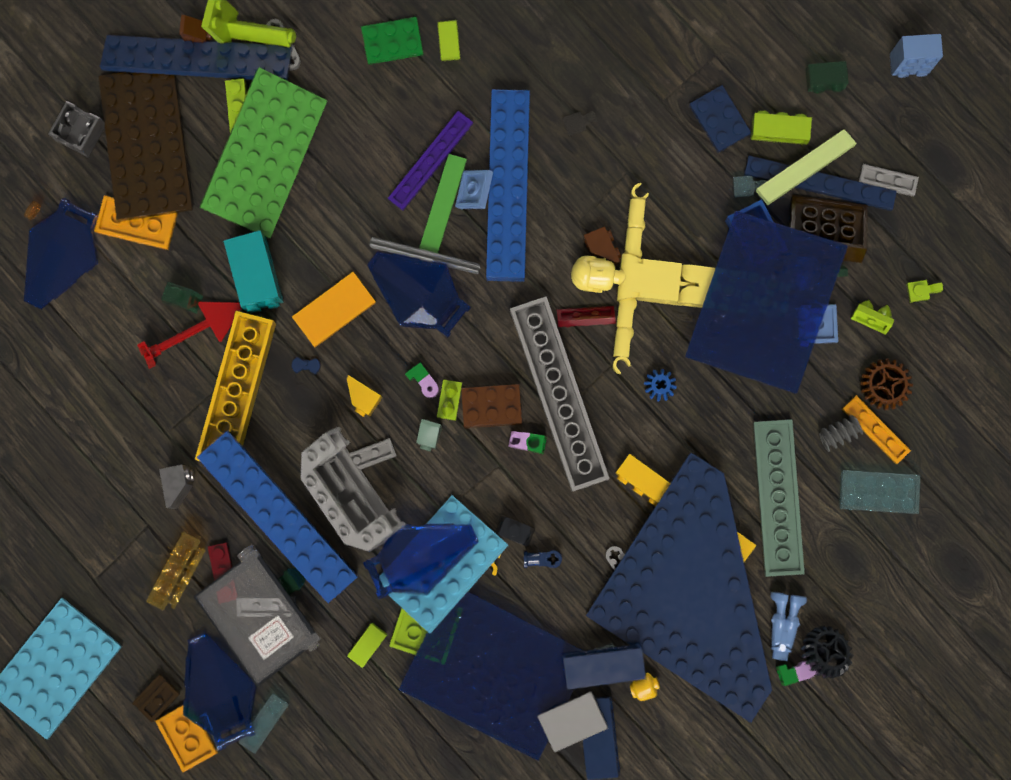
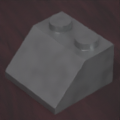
M185 465L159 469L166 508L177 509L193 487V481H195L194 471Z

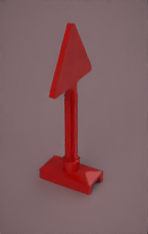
M198 302V306L206 318L204 321L158 345L155 344L148 347L144 341L137 344L141 355L145 357L148 368L156 366L154 358L160 355L161 352L209 327L213 330L218 341L222 342L232 326L235 312H241L243 309L240 303Z

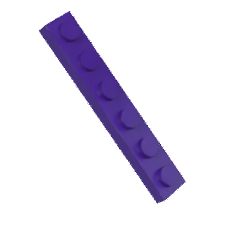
M458 111L391 193L388 200L404 211L470 129L473 122Z

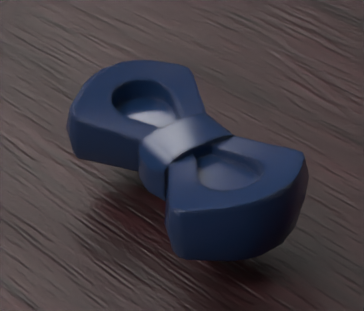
M297 357L292 362V369L295 373L309 370L313 374H317L321 368L317 358L309 361Z

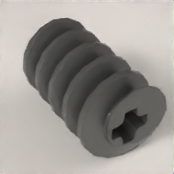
M851 415L848 420L844 418L841 423L835 422V427L829 425L828 430L822 428L819 436L825 449L830 452V445L836 449L837 442L843 446L844 439L850 443L852 435L855 439H858V432L863 435V431L857 418Z

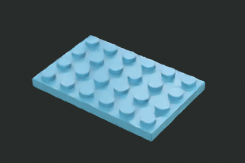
M451 496L379 576L375 583L427 632L431 633L507 548L508 544L454 496Z
M61 598L1 672L0 702L47 740L122 648V645L64 598Z

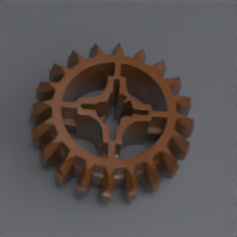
M886 358L884 363L879 359L877 360V365L872 362L870 364L871 368H865L867 374H862L861 378L866 381L860 382V385L866 388L862 389L861 393L867 392L868 395L864 399L871 398L872 400L869 403L871 406L877 402V409H880L883 404L884 410H888L889 405L893 410L896 409V404L899 407L903 405L902 400L908 401V397L905 394H912V391L907 388L913 387V383H908L912 376L906 377L905 375L909 370L905 369L902 371L904 364L901 363L896 366L897 360H893L890 364L889 358ZM885 369L894 372L898 378H892ZM879 370V382L872 385L873 377ZM884 382H889V383L894 382L893 384H891V385L888 386V387H887V386H886V387H884V386L879 387V386L882 385ZM901 383L900 392L894 398V387ZM875 391H882L888 400L879 397Z

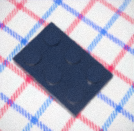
M723 85L689 105L717 153L751 134Z

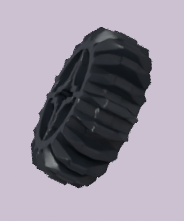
M832 626L814 628L806 635L802 642L804 646H802L801 650L805 652L802 657L807 659L805 665H810V671L815 670L816 676L822 675L823 679L828 677L834 679L842 676L843 673L848 671V666L853 663L850 659L854 655L849 652L853 647L848 646L850 640H845V634H839V629L833 630ZM819 639H824V640H827V641H826V643H824V642L821 643V642H819L818 640H819ZM828 662H834L836 666L828 665Z

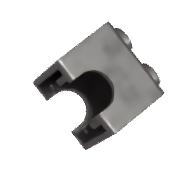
M66 101L48 134L55 141L89 157L105 128V123L100 117L92 113L88 114L76 105Z

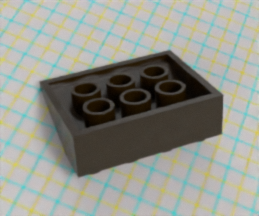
M792 195L786 242L788 251L786 253H808L814 257L862 263L867 251V205Z

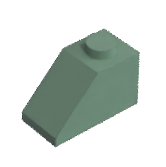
M424 419L421 420L416 442L420 445V449L430 452L431 449H436L442 430L441 424Z

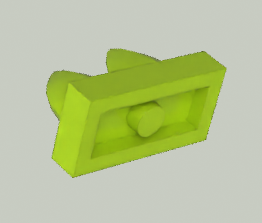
M870 300L859 304L851 316L852 320L885 335L894 322L888 305L875 311Z
M443 380L437 418L456 421L462 382Z

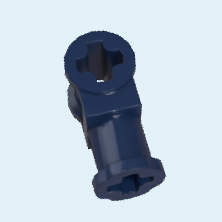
M555 550L539 553L524 551V568L528 566L556 568L562 562L561 554ZM551 554H555V557L559 558L555 565L548 561V557H551Z

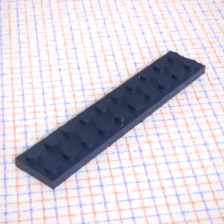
M107 35L100 67L104 71L253 80L257 68L260 67L288 81L293 50L292 46L284 47L231 42L218 43L215 41L199 43L182 39Z

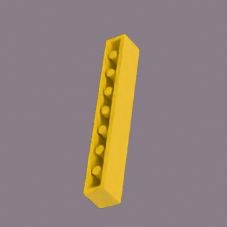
M631 454L627 456L615 473L618 475L617 479L625 485L627 483L631 484L634 487L632 490L640 496L644 494L649 497L648 502L655 507L670 485L667 480ZM737 532L743 561L745 562L756 545Z

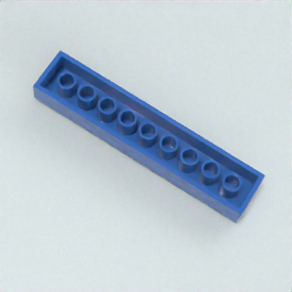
M492 90L489 170L493 172L488 201L487 281L525 282L529 90Z
M226 431L197 457L327 603L357 578L356 572L229 431Z

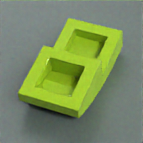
M371 623L347 657L363 668L388 634L374 623Z

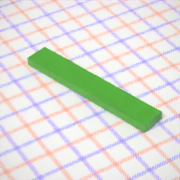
M448 154L419 249L435 253L439 252L467 159ZM418 259L415 260L418 263L425 264L431 267H434L435 265L434 263Z

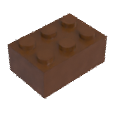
M519 384L461 388L465 429L522 425Z

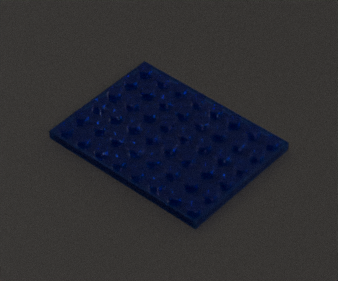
M735 211L685 357L797 394L848 245Z
M467 592L431 633L427 632L398 690L539 761L549 740L538 715L568 702L574 690L567 689L562 654L582 652L583 650Z

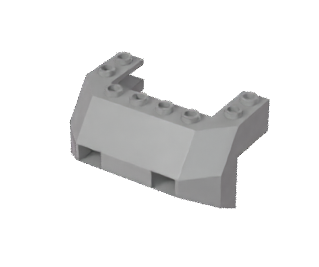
M337 427L326 432L302 452L301 480L344 544L372 551L402 531L401 528L406 524L404 521L401 522L395 514L397 512L395 508L390 511L386 508L363 472L357 468L358 465L353 462V457L349 456V451L346 449L350 442L344 439L340 433L341 428Z

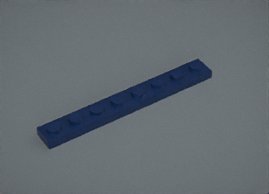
M749 156L744 176L769 181L790 165ZM816 172L794 187L889 211L893 210L897 193L894 190Z

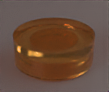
M33 201L26 209L24 216L29 220L34 219L41 209V204Z

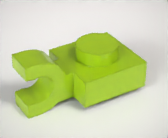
M927 280L907 283L910 303L929 300V294L943 291V284L928 285Z

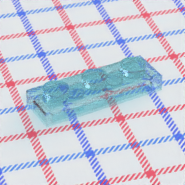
M272 693L239 743L255 754L289 706V703Z

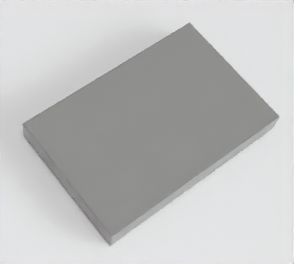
M592 691L538 715L554 752L608 729Z

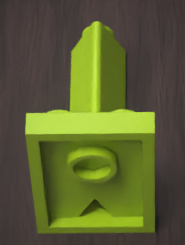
M208 0L201 27L218 43L231 42L233 38L291 47V43H294L296 40L294 29L237 21L238 11L227 0Z

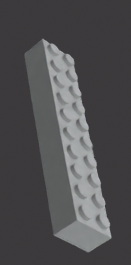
M547 296L510 308V313L571 491L574 492L609 480Z

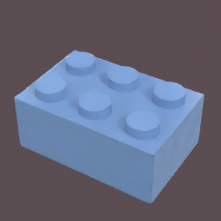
M941 34L902 36L890 53L892 76L898 75L899 78H904L910 74H916L919 77L928 75L943 57Z

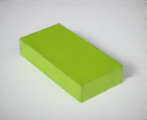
M457 21L438 22L441 60L460 59Z

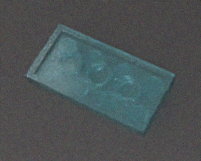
M841 471L840 509L919 514L920 475Z

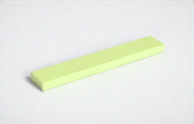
M844 129L758 187L756 192L769 205L853 148L856 142Z

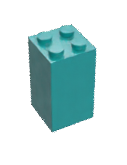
M261 230L224 240L241 307L246 312L255 314L261 312L262 308L268 307L273 309L279 307L280 303H284L267 238Z

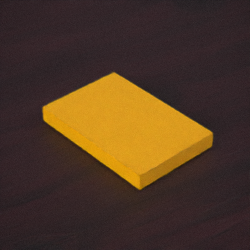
M191 701L155 721L182 772L218 753Z

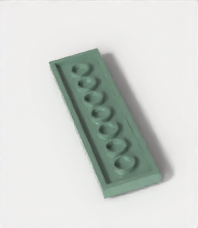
M793 421L753 422L765 577L805 574Z

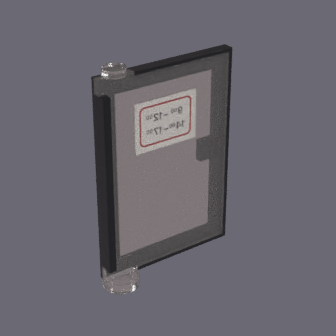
M251 545L239 553L237 557L240 562L196 594L194 598L256 687H259L306 650L311 652L320 645L318 641L321 638L254 545Z

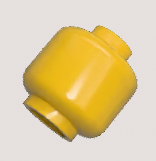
M645 673L646 679L634 680L630 683L631 693L639 701L655 698L657 690L660 689L657 677L653 678L650 673Z

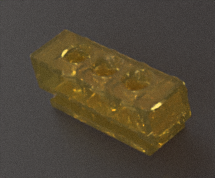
M185 531L182 532L146 600L147 603L163 611L167 603H170L171 608L175 609L206 550L204 547L201 549L197 548L201 539ZM193 550H197L190 565H187L186 563ZM184 567H187L186 573L179 583L177 580ZM176 584L178 587L170 600L168 597Z

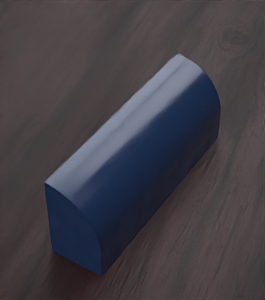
M640 644L562 654L567 689L646 679Z
M612 696L595 697L608 729L583 739L587 780L618 778L621 773Z

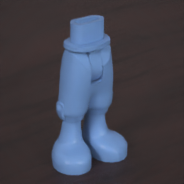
M771 592L770 597L776 602L777 613L771 619L772 658L788 661V654L792 652L791 649L797 628L800 626V621L797 617L798 611L801 606L806 604L807 597L790 595V611L788 617L785 618L789 595Z

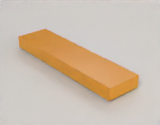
M857 395L842 408L848 416L853 415L857 418L865 434L895 464H898L911 451Z

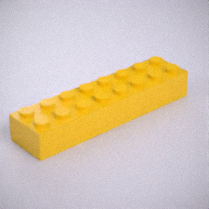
M239 311L235 312L195 460L200 461L197 457L226 431H229L243 446L276 323L273 320Z

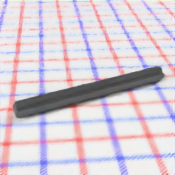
M375 237L370 239L369 246L371 248L478 274L480 271V264Z

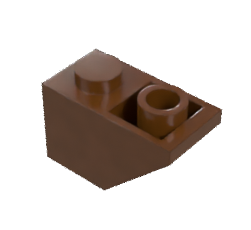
M604 226L583 236L590 256L600 259L606 258L607 261H611L615 266L619 265L621 254L617 247L614 248L612 244L614 238L610 230L607 231Z

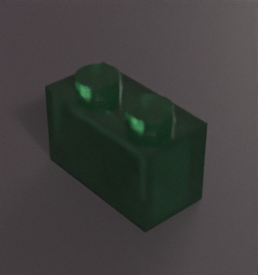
M846 61L808 64L806 68L808 92L813 91V93L818 94L825 92V90H832V92L843 91L849 83Z

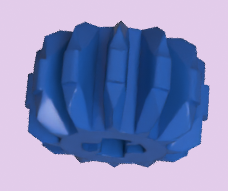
M664 369L660 370V375H658L656 370H653L654 377L648 374L647 379L650 381L644 382L645 386H650V388L645 389V393L652 391L649 398L652 399L657 395V402L661 400V396L667 401V394L669 396L674 395L670 389L674 390L677 388L676 385L671 384L676 379L672 378L669 380L671 372H668L665 376ZM662 381L664 383L663 386L665 387V389L660 388L659 390L656 388L658 384L655 383H660Z

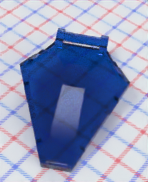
M63 198L55 213L29 230L24 292L25 302L42 310L52 300L57 299L76 283V280L85 272L88 273L98 264L93 237V227L98 219L97 213H90ZM66 210L87 219L86 225L65 215Z
M378 251L367 265L401 327L435 329L448 338L451 334L450 331L460 318L471 309L467 303L459 298L446 264L433 261L431 263L421 261L418 258ZM457 305L460 306V307L458 308V310L455 312V314L452 316V318H451V319L448 321V323L445 325V327H443L442 325L448 320V318L451 316V314L455 311Z
M406 524L387 539L377 556L366 560L363 564L370 573L377 590L376 595L378 599L384 598L393 592L427 596L478 544V539L471 524H424V526ZM377 564L381 565L389 583L386 587L383 586L375 566Z
M206 633L188 640L183 716L213 735L219 751L242 738L256 735L255 728L251 722L256 693V685L252 679ZM245 725L246 729L222 739V734Z

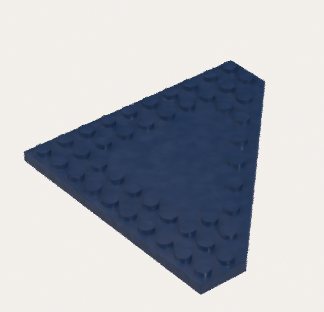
M690 452L586 616L628 644H640L642 653L751 723L771 693L772 687L726 480L723 472Z

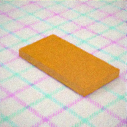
M104 195L94 232L169 250L178 214L171 213L118 222L116 220L114 198Z
M352 272L292 316V318L316 348L374 305L376 301L355 273Z

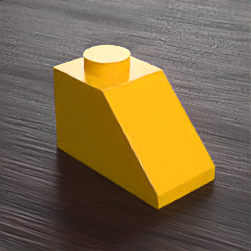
M348 375L347 383L351 402L356 408L354 411L363 417L365 415L371 416L381 401L382 396Z

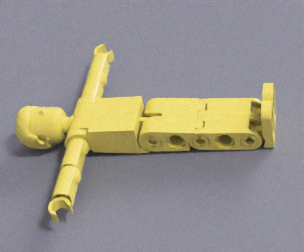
M641 183L636 184L631 191L632 199H630L625 252L621 257L620 270H615L614 263L607 261L606 258L582 256L577 259L571 271L573 284L583 291L602 293V291L610 290L613 283L619 285L617 301H619L617 330L613 357H616L612 364L613 370L617 374H621L620 370L616 367L617 361L622 360L629 367L631 366L627 358L629 357L630 341L634 335L632 323L637 300L780 317L787 313L791 286V275L782 274L777 278V276L641 259L642 232L645 229V199L649 194L647 193L644 197L636 196L635 190Z

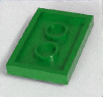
M417 17L361 27L368 65L423 55Z

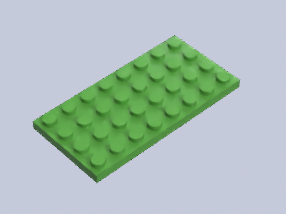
M260 67L257 68L199 208L253 232L261 230L266 238H271L327 100Z

